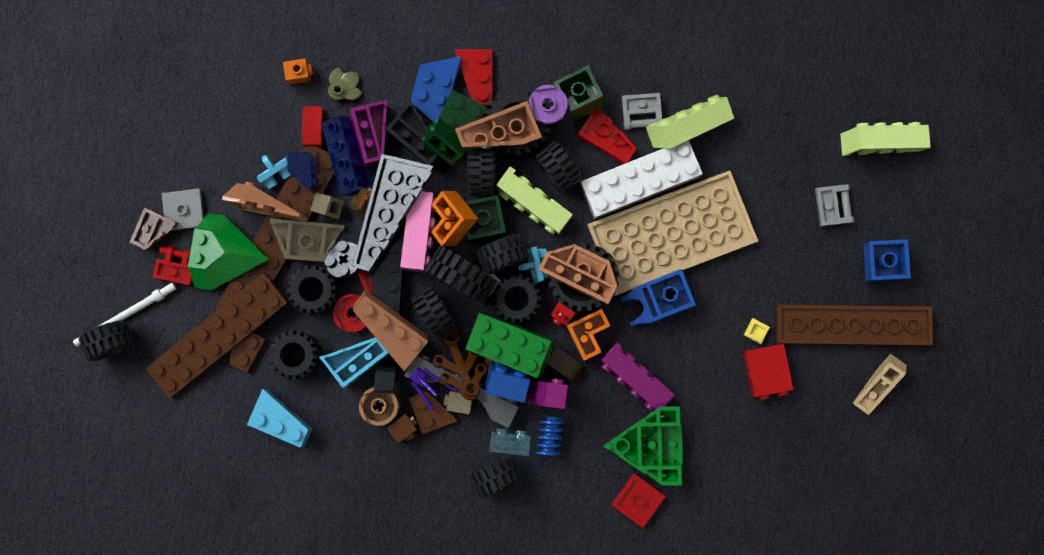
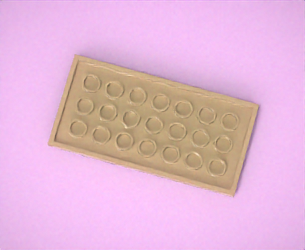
M731 171L587 224L594 244L610 253L613 261L617 263L618 267L616 269L620 277L617 278L619 285L614 296L630 291L637 286L680 269H688L758 242Z

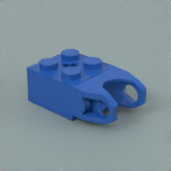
M682 269L637 286L629 294L620 298L622 302L638 301L643 306V313L636 320L630 322L631 327L639 324H652L696 306ZM667 291L675 293L672 300H669V298L667 299L665 297L667 295Z

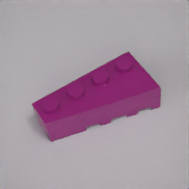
M615 343L600 360L603 363L601 367L609 374L612 371L617 376L615 380L623 387L625 385L629 386L632 389L630 393L635 398L639 399L641 397L646 401L644 405L651 412L660 406H665L674 394L657 378L652 377L645 367L636 363L633 356L623 351L621 345Z

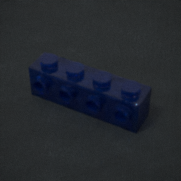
M338 115L322 122L321 126L340 196H352L368 190V178L364 171L363 159L360 156L358 141L355 138L353 123L350 117Z

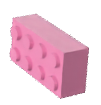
M422 191L406 217L400 265L404 271L427 273L425 268L431 260L429 251L433 250L434 239L431 236L432 230L436 227L434 212H437L431 205L436 199L432 192Z

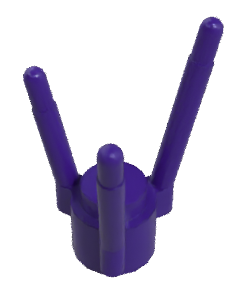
M418 367L409 376V379L412 381L411 385L416 388L428 408L433 411L434 408L420 387L424 386L437 397L438 394L427 382L429 381L428 377L439 382V377L430 373L426 368L422 370ZM449 384L444 385L445 387L453 390L454 392H458L457 388Z

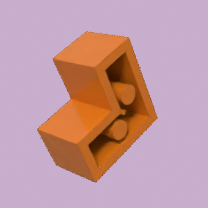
M442 191L431 204L442 218L431 232L441 246H456L478 220L457 191Z
M602 309L566 326L583 361L601 353L593 335L610 327Z

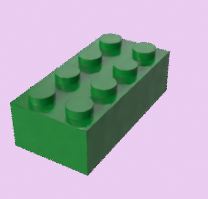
M481 312L476 319L466 350L535 378H540L543 375L555 340L488 313Z

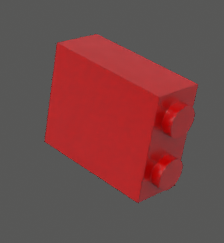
M784 344L743 352L752 397H758V400L770 398L769 394L776 393L778 397L788 395V391L793 390Z

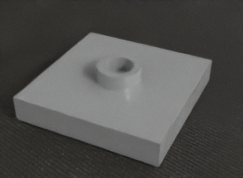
M201 189L162 193L164 216L179 222L178 226L172 231L196 228L203 220L204 212Z

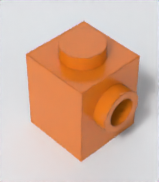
M306 59L283 62L285 80L289 85L311 81L310 75H313L312 64H309Z

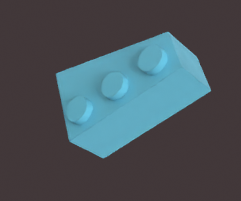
M262 389L247 425L300 448L305 447L312 431L308 424L293 413L268 389Z

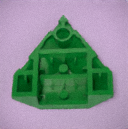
M208 213L194 229L188 269L194 287L197 289L214 291L220 285L231 282L255 269L254 267L270 261L225 215Z
M660 406L603 445V447L611 450L621 459L647 474L659 484L682 486L683 433L680 406Z

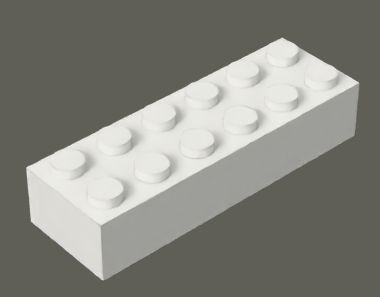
M689 140L675 147L663 148L583 180L580 186L595 220L700 178L702 171Z

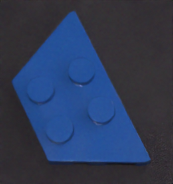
M461 57L426 63L419 67L411 102L433 122L438 119L451 90H454Z

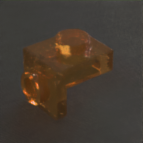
M361 188L358 196H353L350 203L353 213L360 214L366 200L370 199L371 188Z

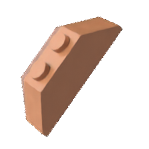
M575 244L554 251H548L538 270L555 280L606 304L610 303L618 287L610 261Z

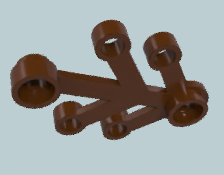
M450 330L445 333L443 342L450 348L455 364L446 360L442 355H436L432 361L433 366L436 368L444 367L459 375L462 382L453 378L450 373L443 372L439 377V382L442 385L449 384L459 389L463 398L475 400L480 394L478 383L487 372V367L482 363L478 364L474 369L475 375L470 380L468 372L474 361L479 357V354L473 355L471 351H468V358L464 363L457 346L460 339L459 334L455 330ZM439 359L442 363H437L436 360ZM442 377H447L448 381L443 380Z

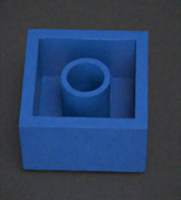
M908 240L869 241L863 244L866 282L896 281L911 278Z
M491 361L485 381L486 394L524 403L530 378L528 374L496 361Z

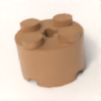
M374 387L365 391L359 403V412L365 421L372 425L382 426L391 423L398 416L400 400L395 392L394 394L374 393ZM378 401L384 403L382 411L375 407L378 405Z

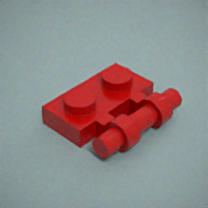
M161 246L159 253L165 255V259L156 260L153 278L192 286L193 281L188 269L191 250L181 251L172 246H168V248ZM173 257L182 258L181 264L172 262Z

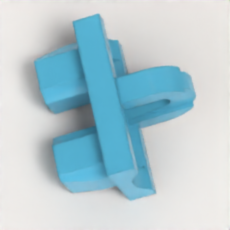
M267 155L262 156V161L268 169L259 174L257 179L260 183L263 182L268 189L277 184L273 177V174L279 172L283 179L292 175L289 161L286 157L273 165Z
M537 246L531 247L527 250L529 254L528 263L521 264L518 268L520 272L530 270L532 281L539 283L548 278L547 274L538 270L541 265L540 261L544 259L547 250L537 249Z

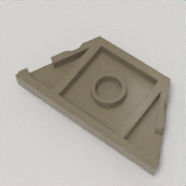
M270 218L272 229L285 259L323 262L330 248L335 244V240L340 232L344 229V225Z

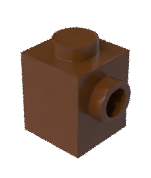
M404 414L389 425L387 429L397 443L404 439L408 442L417 435L415 431L418 430L416 426L418 422L413 415Z

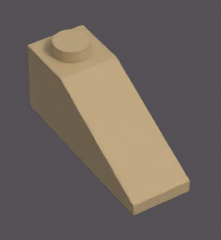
M890 354L877 368L853 401V404L869 415L906 374V364Z

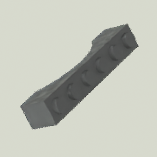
M423 354L415 357L404 375L409 378L420 367L422 370L426 368L437 377H440L443 372H448L453 378L462 382L459 375L447 371L444 367H434L433 363L430 362L431 358ZM428 377L429 381L427 383L437 382L432 378ZM442 377L443 380L448 381L447 377ZM478 383L480 394L477 399L487 410L490 419L509 428L519 408L516 406L517 401L504 400L497 396L488 395L486 390L481 388L483 384Z

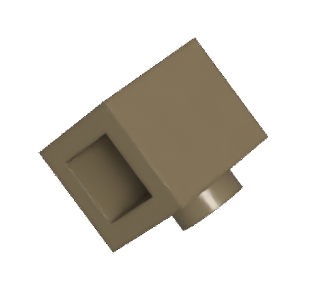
M316 192L310 211L339 219L344 201Z
M458 389V392L450 391L449 395H445L444 406H447L446 411L470 414L473 400L463 398L461 391Z

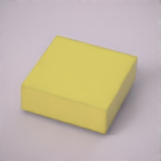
M752 318L743 336L762 344L770 327Z

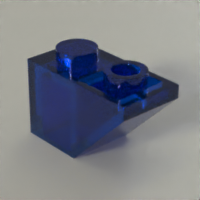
M310 151L287 153L288 172L307 190L315 193V187L318 186L317 176H314V168H317L316 157H313Z

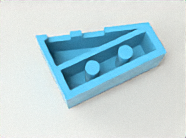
M375 337L321 356L320 359L342 388H347L390 354Z

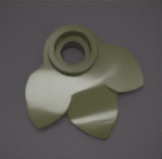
M340 68L332 71L329 76L330 86L328 88V95L331 99L335 101L342 99L351 101L356 100L362 95V92L356 88L359 82L358 73L347 72L344 74ZM340 89L341 91L337 93L334 90Z

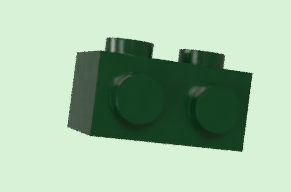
M440 117L427 127L422 139L424 144L450 165L462 157L466 149L462 148L455 130Z

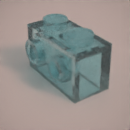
M496 428V432L492 431L490 452L529 456L531 435H527V431L516 430L515 434L508 433V429Z

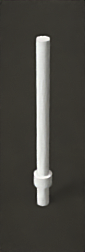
M172 282L162 289L158 288L152 292V295L101 325L113 321H123L153 302L161 301L165 298V295L177 289L176 285ZM79 337L73 340L76 347L80 346Z

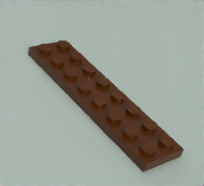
M263 272L149 365L146 370L170 399L289 302L268 275Z
M776 305V343L933 345L932 307Z

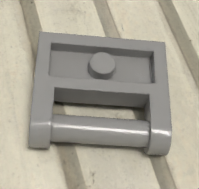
M660 93L622 96L624 130L646 127L662 120ZM655 114V119L630 121L629 115Z
M849 184L815 189L820 227L855 222L854 216L851 213L848 192L850 191ZM837 192H841L843 218H840Z

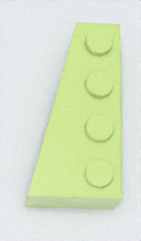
M715 95L708 98V101L705 103H697L690 109L682 110L673 116L646 126L653 148H672L734 119L727 97Z
M903 122L892 123L891 125L876 123L874 126H869V123H859L857 127L840 134L842 156H849L857 151L858 155L875 153L877 150L878 154L894 152V149L895 153L918 152L930 148L929 125H921L920 122L909 123V125H903Z
M509 167L496 185L497 191L500 192L498 195L505 201L511 200L514 202V207L523 213L525 210L529 213V218L535 223H543L545 225L544 229L552 235L554 233L559 235L573 214L555 200L547 199L548 196L539 188H532V184L525 177L520 176L518 178L514 175L516 170Z

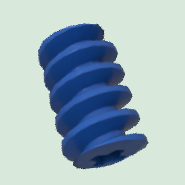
M542 415L547 418L540 421L541 424L545 425V428L539 429L544 435L538 436V439L542 440L543 443L537 444L541 451L535 453L545 456L559 455L560 451L555 448L562 446L557 440L563 439V436L558 434V432L564 431V428L559 425L565 424V420L555 416Z

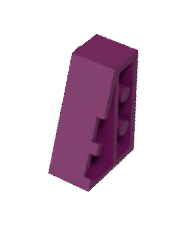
M387 100L350 108V117L364 168L379 165L381 154H384Z
M552 379L551 383L530 380L525 403L565 409L568 385H564V380Z

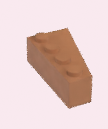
M366 290L353 305L355 314L405 371L427 344V334Z

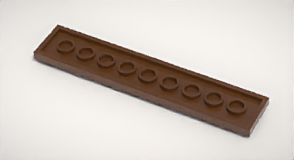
M306 146L292 170V175L288 177L276 200L308 218L307 222H309L314 213L310 210L316 192L320 194L325 193L342 160L316 146ZM267 215L253 243L270 261L261 263L254 267L255 269L232 280L215 309L218 310L263 272L275 283L288 259L283 257L272 229L270 218H286Z

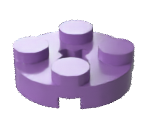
M553 85L538 87L529 98V107L535 121L549 125L561 120L567 110L565 94ZM545 100L553 103L550 109L542 106V104H545Z

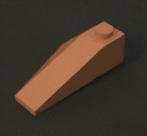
M527 101L455 129L462 148L524 145L542 137Z
M237 183L222 197L223 201L242 211L303 222L308 221V218L256 188L254 183Z

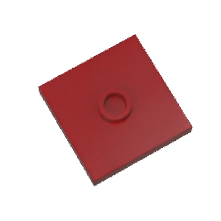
M633 473L611 505L644 528L666 496Z

